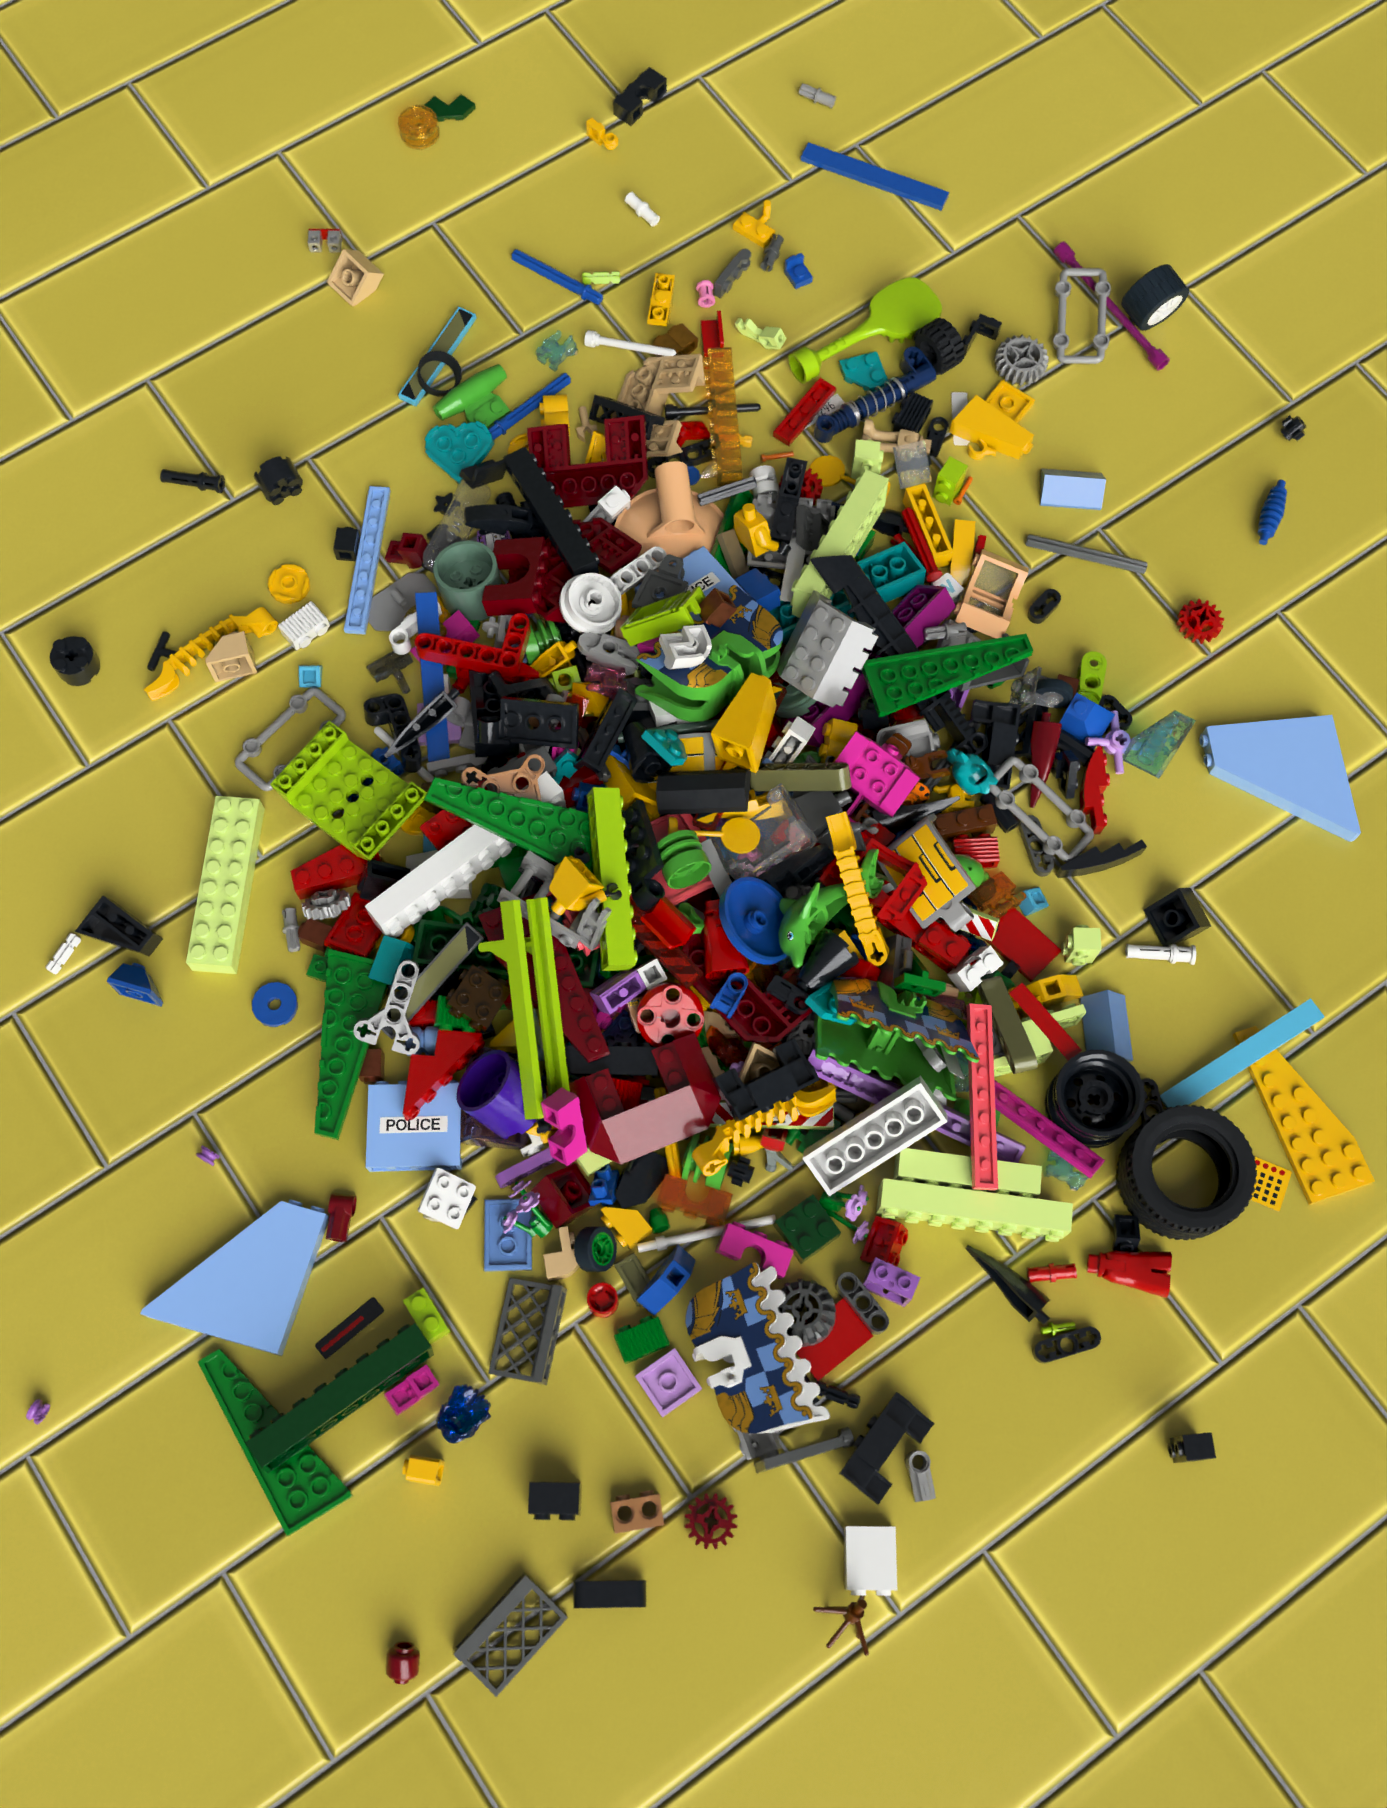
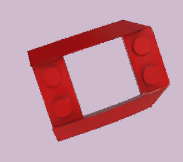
M861 832L866 851H855V855L860 856V859L857 860L858 864L869 850L879 849L877 860L905 875L883 907L869 901L870 904H873V915H876L879 919L901 921L928 883L925 876L922 875L917 862L914 863L898 855L874 838H870ZM837 858L830 863L818 880L826 887L843 883L842 878H840L839 866L836 864Z

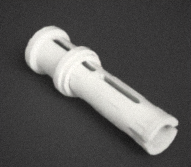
M1127 944L1125 956L1126 958L1168 960L1171 964L1188 962L1190 965H1194L1196 961V946L1181 947L1171 944L1169 947Z

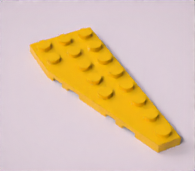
M1253 1026L1235 1032L1233 1037L1236 1044L1239 1045L1260 1030ZM1277 1049L1247 1067L1309 1205L1375 1181L1355 1137Z

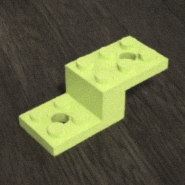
M1075 1003L1064 1006L1058 1012H1054V1010L1048 1011L1063 1029L1077 1025L1086 1014L1084 1005L1076 1006ZM1030 1017L1023 1018L1021 1023L1035 1052L1037 1063H1044L1053 1052L1051 1043ZM993 1056L994 1078L1012 1073L1005 1056Z

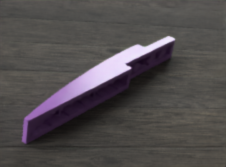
M815 1049L812 1050L808 1058L819 1078L874 1104H877L903 1087L871 1072L868 1074L863 1073L855 1065L841 1066L832 1056H829L827 1060L818 1059L815 1057ZM941 1104L947 1113L948 1122L935 1130L971 1147L970 1116ZM996 1131L997 1159L1018 1163L1026 1146Z

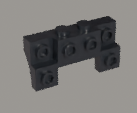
M976 699L973 701L970 722L986 725L985 735L988 739V745L982 751L981 759L994 773L1007 758L1016 757L1014 753L1015 746L1019 741V733L1017 731L1021 705ZM1012 767L996 784L1002 791L1010 789ZM987 775L980 778L975 784L981 783Z
M795 1038L772 1048L780 1066L744 1084L735 1068L712 1078L721 1099L726 1101L735 1121H741L758 1111H761V1113L767 1112L774 1108V1103L779 1100L781 1103L794 1098L793 1093L820 1080L814 1067L799 1048Z
M896 1392L879 1416L874 1414L866 1425L869 1430L865 1436L860 1434L852 1445L855 1450L839 1474L875 1504L879 1505L889 1488L893 1485L878 1473L882 1465L905 1433L921 1444L935 1423L923 1415L906 1398Z

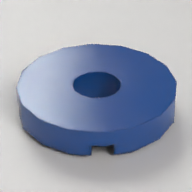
M280 982L268 983L260 987L252 1000V1011L255 1017L263 1025L269 1027H278L289 1023L295 1017L298 1010V1001L293 989ZM273 1000H280L281 1005L278 1009L271 1010L269 1008Z

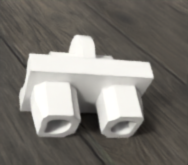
M513 615L498 616L497 623L495 622V617H490L489 621L482 624V630L487 632L488 638H493V635L496 634L494 647L503 646L506 636L505 628L508 629Z

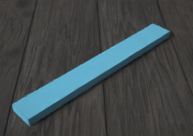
M1310 998L1160 1095L1161 1101L1166 1108L1177 1105H1190L1313 1026L1325 1016Z

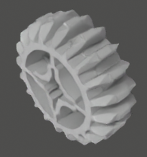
M1022 334L1019 338L1016 335L1012 339L1007 337L1005 342H1001L996 350L994 359L996 371H1000V377L1005 376V381L1011 380L1012 385L1016 382L1020 386L1023 383H1026L1028 386L1031 382L1036 383L1039 378L1043 377L1048 367L1049 356H1047V349H1043V343L1038 344V339L1031 340L1030 336L1024 338Z

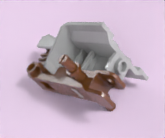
M926 719L883 728L878 732L876 743L880 746L888 738L892 737L894 733H900L911 741L912 747L902 762L916 775L921 777L920 779H935L951 775V771L948 768L933 770L932 761L946 758L948 754L945 750H937V748L941 747L939 735L936 732L933 733Z

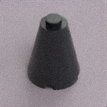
M630 722L623 730V738L631 776L638 783L653 782L652 778L659 776L662 772H669L672 766L641 738L645 730L648 729L641 722Z
M826 930L796 976L798 981L796 985L806 993H814L855 967L859 963V958L854 951L850 954L847 949L849 945L840 936Z

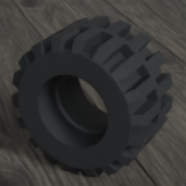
M937 318L915 333L914 345L923 352L932 364L936 375L946 373L964 359L965 349L961 336L956 328L949 321L947 322L946 319Z

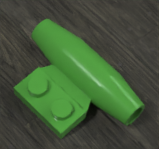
M497 364L474 374L451 389L433 406L435 414L443 421L465 411L468 423L479 421L487 428H490L494 425V421L501 420L511 412L499 395L497 396L492 393L507 378L506 372L501 365Z

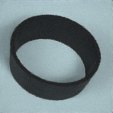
M432 351L425 354L419 362L418 381L427 393L433 396H445L451 389L440 391L428 386L421 377V368L430 361H441L447 364L455 375L454 387H456L461 381V367L450 354L443 351Z

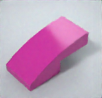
M426 1364L406 1377L405 1381L385 1393L384 1397L398 1416L432 1392L440 1384Z

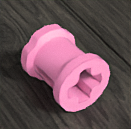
M703 280L696 285V290L699 292L698 304L704 308L715 304V297L712 293L714 286L709 280Z

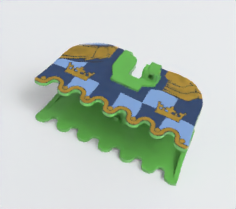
M733 585L729 588V595L732 597L731 599L737 610L720 628L713 624L708 625L703 620L696 621L693 619L694 625L705 626L711 639L712 648L704 662L691 668L668 669L664 665L665 655L658 641L654 644L655 655L641 653L636 659L653 675L652 683L654 686L640 685L635 688V693L678 719L689 722L711 719L727 705H730L751 672L768 678L776 672L779 666V649L782 644L783 630L772 614L750 598L737 585Z
M851 976L838 977L833 980L829 991L834 996L837 1010L836 1017L844 1021L854 1017L857 1021L852 1025H846L822 1019L815 1014V1057L827 1060L829 1056H832L839 1065L844 1067L854 1063L861 1072L867 1074L874 1069L885 1080H891L893 1076L898 1077L903 1085H907L921 1076L932 1093H934L935 1089H938L945 1098L952 1101L957 1099L953 1073L949 1072L947 1066L939 1073L935 1071L914 1041V1038L917 1037L928 1048H935L936 1046L943 1058L941 1046L950 1055H956L960 1051L968 1060L978 1063L980 1059L970 1040L966 1027L956 1014L947 1007L926 999V996H922V998L917 997L914 992L905 990L897 998L896 992L891 987L879 981ZM871 1024H876L874 1030L869 1028Z

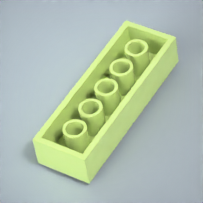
M905 1148L897 1153L895 1157L893 1180L1037 1198L1040 1195L1042 1166L997 1160L998 1189L995 1191L972 1189L970 1156Z

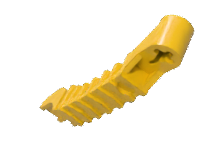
M259 607L247 616H233L230 614L228 619L219 621V624L214 627H209L208 631L203 634L200 633L199 637L190 640L189 644L184 647L181 646L174 655H169V659L163 662L160 676L144 688V691L152 701L168 695L178 687L180 682L175 670L178 668L186 676L190 675V669L184 663L187 661L192 667L196 666V660L193 656L197 654L203 659L205 657L203 649L207 648L211 652L214 648L212 643L218 642L222 636L229 635L237 629L238 632L244 631L245 634L254 633L260 638L274 632L278 627V622L265 607Z
M847 812L827 816L826 820L832 838L833 852L837 858L836 864L840 869V878H842L844 883L843 888L847 893V901L850 903L851 915L854 916V924L858 929V937L864 946L867 960L875 966H880L885 963L890 951L880 927L876 925L877 917L872 912L873 904L869 903L868 897L870 895L869 892H866L864 886L866 881L861 876L863 869L859 867L857 862L860 856L855 855L854 850L857 849L856 841ZM876 949L878 950V952H883L880 958L878 954H873Z
M831 1084L813 1092L799 1090L793 1093L794 1098L784 1103H781L779 1100L773 1104L774 1108L767 1112L761 1113V1111H758L741 1121L727 1120L726 1124L715 1127L716 1133L712 1140L694 1149L692 1152L693 1160L705 1176L716 1174L722 1166L728 1163L724 1154L729 1151L730 1139L735 1145L739 1144V1134L742 1133L745 1139L750 1137V1128L753 1127L756 1133L760 1132L761 1123L765 1122L766 1126L770 1127L775 1116L781 1124L785 1120L784 1112L786 1111L793 1122L797 1120L798 1112L805 1117L816 1116L836 1102V1087L834 1084Z

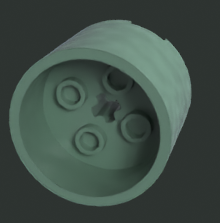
M460 541L447 546L439 553L433 566V573L445 609L449 611L451 616L459 610L467 620L483 621L490 618L491 616H487L482 604L484 588L487 585H502L493 551L488 546L477 541Z

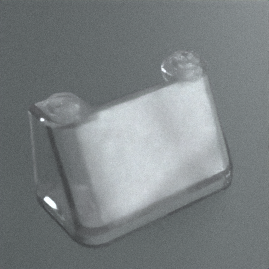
M782 783L768 792L767 801L770 806L750 819L758 826L761 834L759 844L754 850L743 854L734 853L723 845L721 837L709 836L725 871L734 880L742 877L756 878L783 860L812 848L817 842L814 831ZM723 825L718 826L713 831H721Z

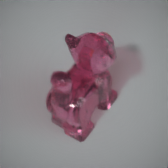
M597 663L592 664L587 668L584 681L599 680L600 685L588 684L586 690L599 693L605 697H610L619 688L626 691L627 682L623 681L626 674L625 668L620 670L604 669Z

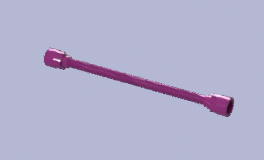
M1061 242L1056 246L1053 253L1062 263H1067L1072 268H1082L1074 257L1075 252L1066 242ZM1080 276L1094 292L1097 283L1091 276ZM1107 297L1106 307L1145 349L1148 355L1147 359L1158 371L1163 369L1169 363V357L1160 348L1156 349L1116 304Z

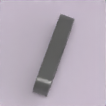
M1028 815L1042 829L1039 819L1033 815ZM1020 822L1019 831L1032 869L1036 875L1045 877L1051 873L1054 867L1052 855H1048L1043 851V842L1034 833L1030 837L1031 830L1028 827L1025 828L1026 825ZM1038 841L1041 843L1042 849L1039 851L1033 850L1030 843ZM1041 859L1043 864L1048 865L1046 870L1043 867H1039Z

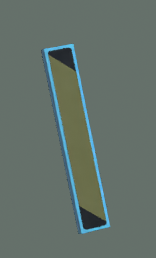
M458 307L427 353L443 351L452 355L475 322L476 314ZM430 361L423 365L420 374L428 386H431L445 363ZM418 366L398 394L399 399L415 407L426 393L418 381Z

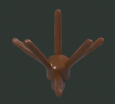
M860 1595L857 1602H852L848 1606L813 1608L814 1612L843 1614L845 1619L826 1644L827 1648H831L847 1626L852 1624L856 1626V1637L860 1639L864 1655H869L861 1626L864 1609L867 1607V1603L864 1600L865 1595Z

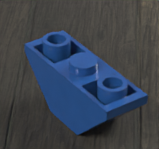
M678 1244L637 1297L636 1301L652 1315H656L684 1286L692 1274L696 1260Z

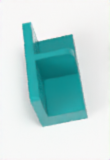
M383 936L368 977L392 987L400 963L405 959L413 958L415 946L399 939ZM405 964V965L402 967V972H403V974H404V972H405V967H406V965H411V964Z

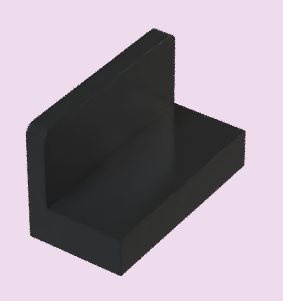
M492 459L461 469L460 477L471 489L501 480L506 472L504 459L497 462Z

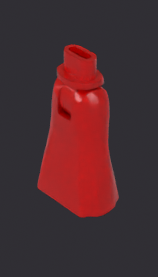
M720 899L705 902L706 911L704 912L703 928L705 977L709 980L724 978L726 971L728 977L735 972L745 975L750 971L746 957L732 945L722 927L719 916Z
M1109 1251L1106 1253L1099 1252V1255L1088 1254L1087 1273L1097 1274V1277L1102 1276V1278L1112 1283L1167 1298L1170 1291L1171 1275L1168 1273L1171 1271L1172 1254L1171 1252Z

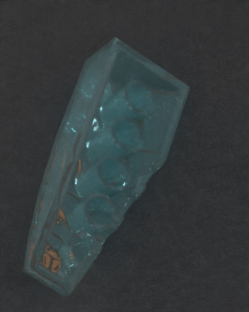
M1176 710L1133 737L1123 754V761L1160 778L1196 720Z

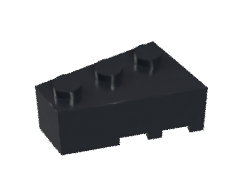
M105 896L101 897L75 930V932L86 937L149 957L163 940L162 937L132 914Z

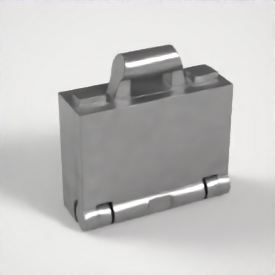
M896 934L885 938L890 951L889 956L884 964L876 967L881 969L877 981L891 987L898 994L905 990L894 988V979L903 973L909 974L912 970L913 951H911L912 939ZM876 949L873 954H878L880 958L883 952H878V950Z

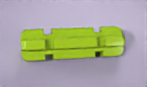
M612 271V274H609V272H593V274L584 272L582 273V282L585 285L591 284V282H594V284H609V282L618 284L620 283V272Z

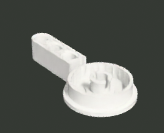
M656 546L614 573L610 579L598 573H585L571 578L562 588L559 597L560 610L566 622L582 634L591 632L602 635V633L609 632L614 628L616 620L621 616V596L643 581L649 569L658 570L662 560L667 556L665 550ZM590 599H593L596 602V604L591 603L590 605H588Z

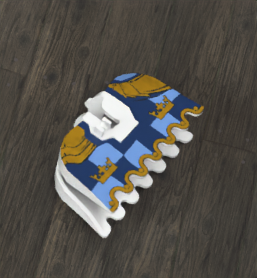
M756 1262L703 1288L691 1299L686 1312V1327L695 1346L692 1354L694 1362L704 1359L708 1361L724 1359L728 1363H735V1366L721 1370V1372L708 1377L706 1380L711 1389L715 1390L722 1416L730 1426L740 1432L755 1434L777 1433L804 1424L830 1419V1413L826 1407L813 1404L814 1398L820 1393L819 1385L815 1382L807 1383L804 1380L805 1375L811 1370V1363L807 1359H797L796 1352L803 1345L802 1339L799 1336H789L787 1334L788 1328L794 1323V1317L788 1312L780 1313L779 1306L786 1299L785 1293L781 1290H772L770 1288V1284L777 1277L776 1268L770 1266L760 1272L759 1264Z

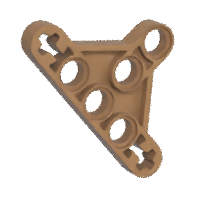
M532 754L523 761L519 769L486 775L475 767H469L462 771L460 778L463 785L477 787L479 784L474 781L470 782V784L467 783L468 778L465 776L466 773L475 772L477 780L481 781L482 777L486 779L480 788H484L487 784H494L497 788V793L502 792L510 796L542 801L537 779L545 768V762L540 755ZM536 758L539 760L540 768L538 771L529 769L528 762L530 759ZM519 777H524L528 781V787L525 790H519L516 787V780Z

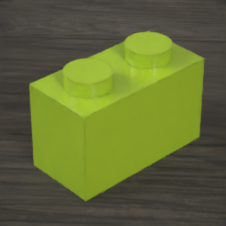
M949 457L937 476L932 497L936 498L940 503L951 506L962 488L968 465Z
M424 1287L403 1300L430 1345L451 1332Z

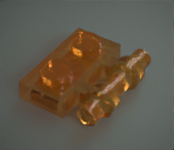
M1001 871L982 883L967 897L981 912L989 908L991 911L988 915L1001 918L1012 907L1016 908L1021 905V901L1026 899V894L1023 891L1013 894L1012 892L1015 891L1016 885ZM1001 899H1004V900H1005L1004 903H1002V904H1001V903H998V901H1000Z

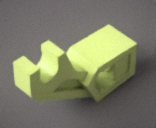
M738 318L735 322V326L741 334L759 342L765 349H781L786 341L781 328L765 327L762 330L748 318L745 323L742 318Z

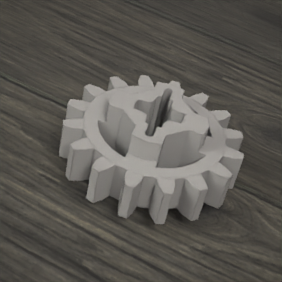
M330 889L317 891L311 896L312 898L305 899L301 908L304 917H307V919L322 920L325 918H335L341 914L342 910H347V907L351 906L349 893L345 890Z

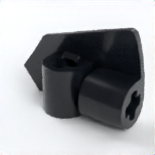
M651 1152L627 1163L626 1168L621 1172L615 1197L622 1209L646 1203L669 1173L665 1157Z

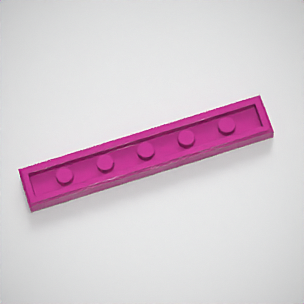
M994 1080L995 1109L1091 1179L1105 1160Z

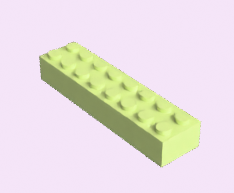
M865 470L862 477L859 476L857 478L854 490L849 491L845 505L840 506L836 520L830 522L828 533L822 535L817 550H813L810 560L816 557L852 555L855 558L885 507L889 478ZM811 561L808 565L805 564L803 566L800 579L794 581L791 589L794 592L790 605H792V615L799 618L814 590L828 599L833 595V592Z
M227 796L215 797L186 963L192 971L237 974L265 811L260 799Z
M883 1178L878 1187L876 1215H881L882 1218L895 1220V1217L904 1218L905 1222L914 1224L919 1223V1221H926L928 1225L941 1227L942 1224H949L951 1228L958 1230L972 1227L975 1228L976 1232L988 1233L989 1230H994L1003 1236H1012V1233L1022 1234L1021 1237L1026 1239H1036V1236L1045 1237V1241L1059 1242V1239L1067 1236L1072 1228L1073 1203Z

